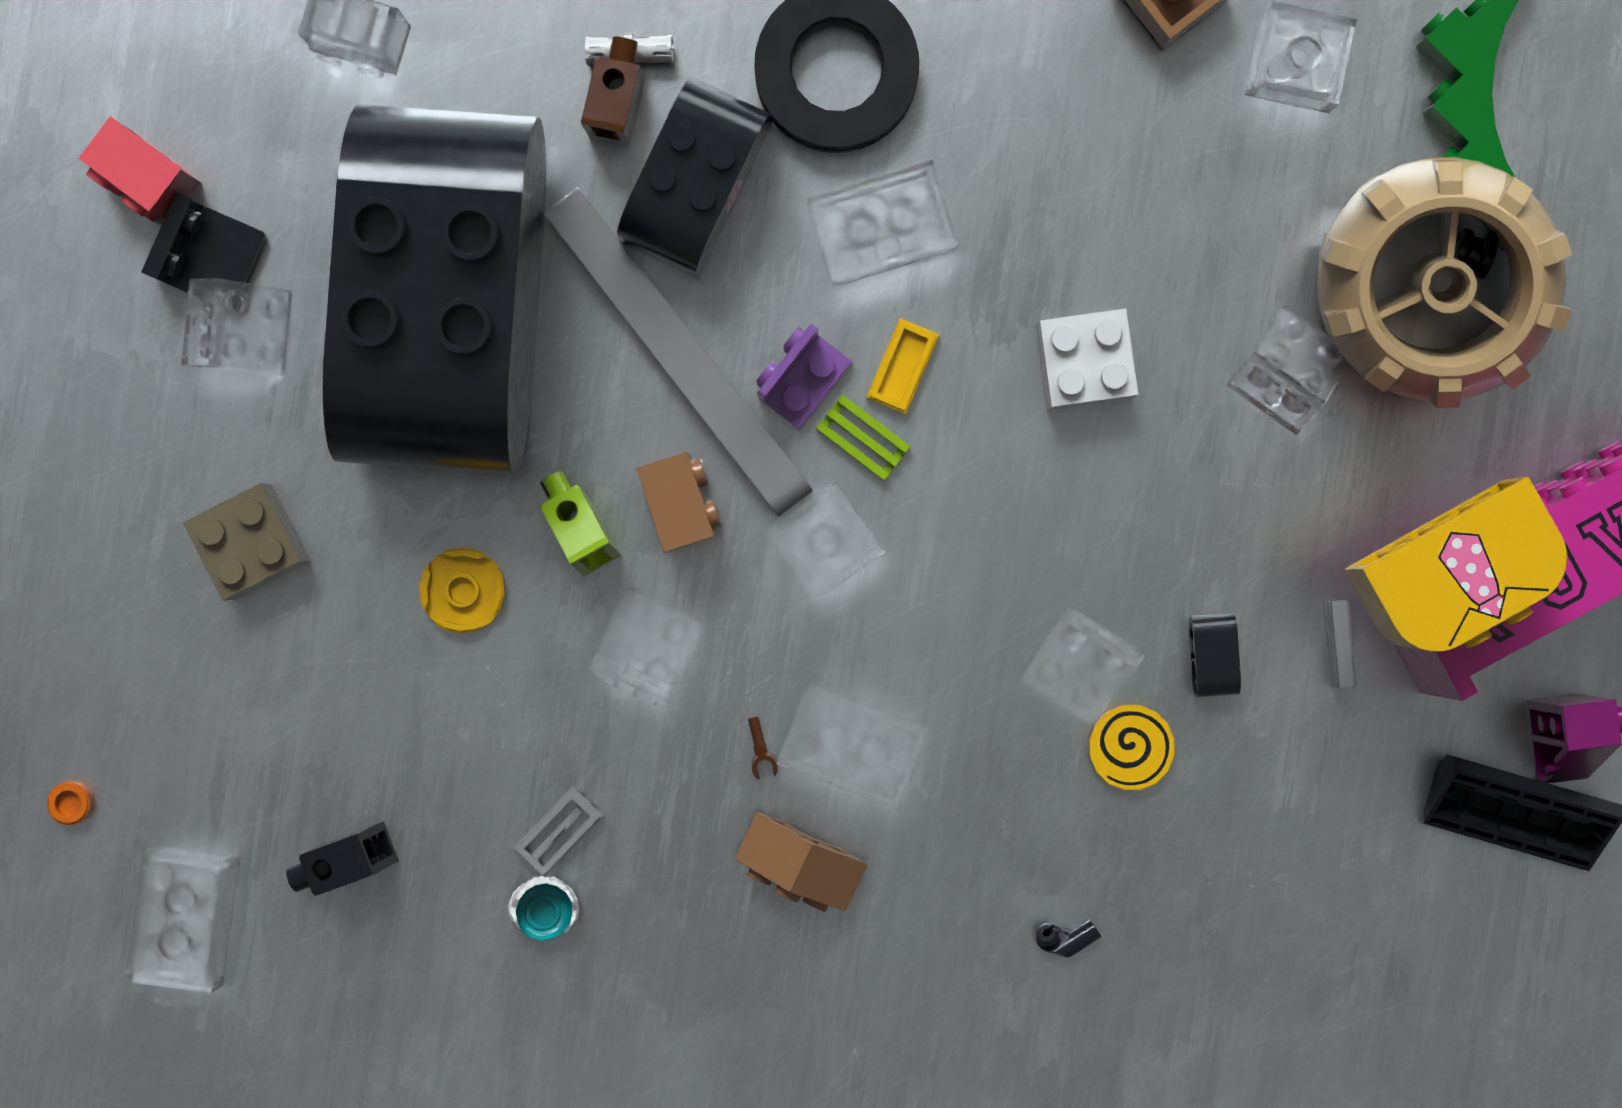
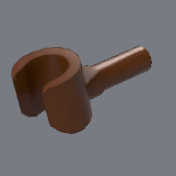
M759 717L749 718L748 722L755 752L751 761L752 772L757 779H760L757 764L762 760H767L772 763L775 776L778 770L775 755L767 750Z

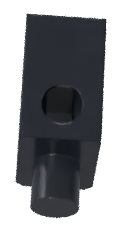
M382 821L300 854V863L288 867L286 875L290 887L295 892L310 887L312 894L317 896L372 876L399 860L385 823Z

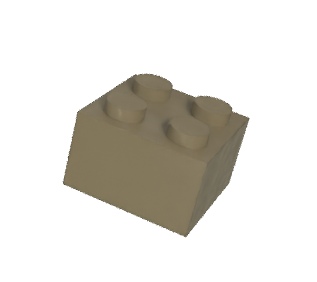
M260 483L183 522L222 601L235 600L310 562L271 484Z

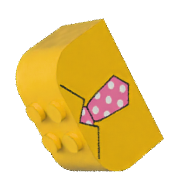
M1526 476L1498 482L1343 570L1377 630L1387 640L1408 649L1437 652L1450 650L1464 644L1466 648L1474 647L1492 636L1489 629L1497 624L1506 621L1507 625H1512L1530 616L1533 613L1530 606L1551 594L1561 582L1567 565V550L1561 533L1530 478Z

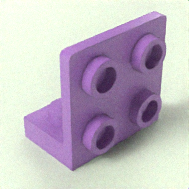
M812 323L805 331L798 327L783 346V351L787 355L781 363L776 365L771 361L756 381L757 386L760 387L757 392L758 399L798 430L801 429L852 363L849 358L818 335V328Z

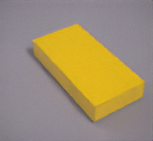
M899 318L866 398L906 414L940 334Z

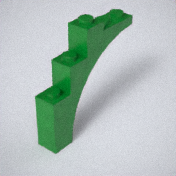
M1474 0L1463 11L1469 18L1457 7L1446 17L1439 11L1420 30L1426 37L1416 47L1453 82L1451 84L1447 79L1443 80L1427 96L1432 104L1423 112L1459 148L1457 151L1451 146L1440 157H1456L1480 161L1515 177L1505 159L1496 130L1492 89L1495 58L1502 34L1519 0ZM1465 214L1487 237L1497 238L1498 248L1502 252L1505 251L1500 239L1487 224L1473 215Z

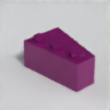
M1569 694L1526 700L1535 777L1538 781L1557 783L1588 779L1622 745V708L1617 706L1616 699Z

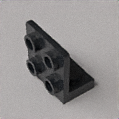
M176 192L141 273L228 311H233L264 243L266 234L261 230L205 207L195 200Z

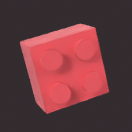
M111 116L78 158L90 167L86 172L89 178L106 190L109 189L117 196H120L122 192L125 193L121 201L133 211L152 222L157 217L164 220L176 192L190 198L201 184L190 173Z

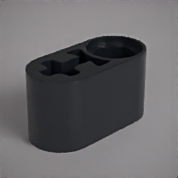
M1231 612L1190 615L1188 634L1192 686L1195 697L1240 694L1241 672L1235 614Z

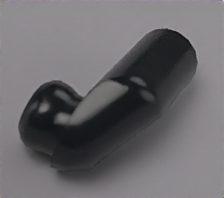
M1090 919L1072 931L1051 923L1042 924L1036 931L1037 945L1043 951L1066 958L1074 956L1101 938L1100 933Z

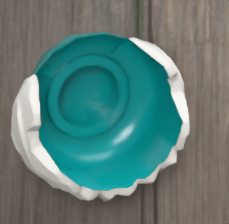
M542 875L540 877H533L526 883L521 884L513 892L507 906L512 925L530 938L540 941L554 939L562 933H567L576 924L580 911L578 898L572 888L564 884L563 881L556 879L555 876L544 877Z

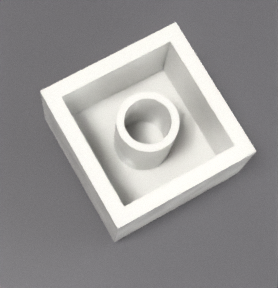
M1126 308L1040 320L1035 325L1047 410L1131 399L1139 395Z

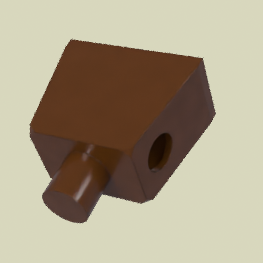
M613 36L609 57H596L581 119V125L588 135L630 144L643 80L640 66L634 64L638 47L637 41ZM613 80H624L620 88L615 90L609 89V84Z

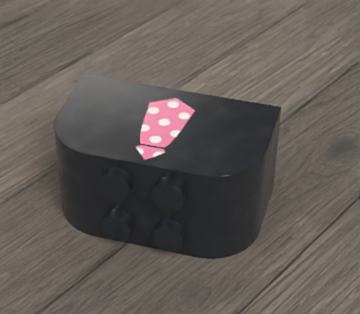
M692 76L689 77L667 116L624 208L617 229V236L620 242L699 280L772 127L771 114Z

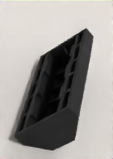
M1446 754L1433 777L1424 809L1423 824L1590 871L1622 823V805Z

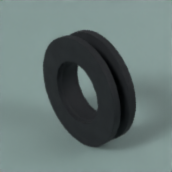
M785 0L770 15L760 33L754 62L756 87L764 110L772 116V122L782 133L796 143L826 153H846L861 150L879 142L891 133L909 110L919 77V52L916 39L905 17L889 0ZM828 26L849 27L864 34L875 46L881 62V78L874 93L861 105L845 111L825 110L810 103L798 90L792 75L793 58L799 45L814 31Z

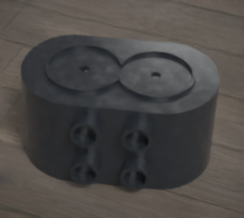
M357 104L353 108L345 128L337 172L323 358L324 427L327 446L334 461L513 475L518 473L525 451L531 410L545 215L543 213L546 207V147L544 129L539 117Z

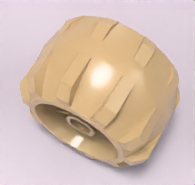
M1456 157L1425 158L1401 164L1377 177L1371 178L1357 189L1355 195L1338 213L1328 233L1324 235L1319 251L1316 285L1319 310L1326 331L1340 355L1358 374L1383 392L1387 390L1401 397L1431 401L1436 408H1459L1460 401L1463 398L1480 395L1504 383L1513 390L1531 377L1525 367L1543 349L1554 329L1565 331L1572 309L1563 305L1566 286L1565 259L1573 255L1566 233L1557 230L1543 204L1532 194L1533 189L1517 178L1480 161ZM1441 213L1437 253L1423 257L1416 264L1412 273L1413 286L1375 303V270L1387 244L1401 229L1411 222L1427 215ZM1459 213L1473 215L1487 224L1498 236L1507 253L1510 265V287L1506 302L1499 315L1474 298L1477 292L1475 274L1466 263L1454 257ZM1443 268L1448 269L1452 275L1450 287L1442 292L1432 291L1430 284L1433 275ZM1423 300L1432 309L1441 313H1455L1469 305L1493 321V323L1479 336L1464 344L1450 348L1429 349L1418 347L1399 339L1387 329L1382 319Z

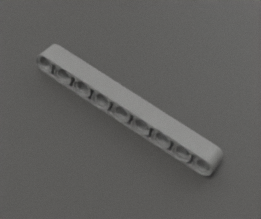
M578 187L543 214L778 517L811 493L813 490L581 190Z

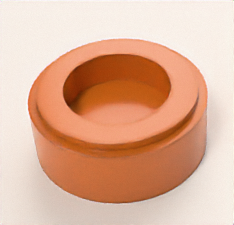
M67 781L56 785L50 791L47 798V809L50 816L56 822L63 825H73L84 821L89 817L94 807V798L91 790L85 784L78 781Z

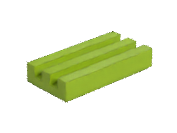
M843 394L816 427V430L883 481H885L911 447ZM842 408L847 409L898 448L894 455L839 414ZM833 420L888 462L885 467H880L829 428Z

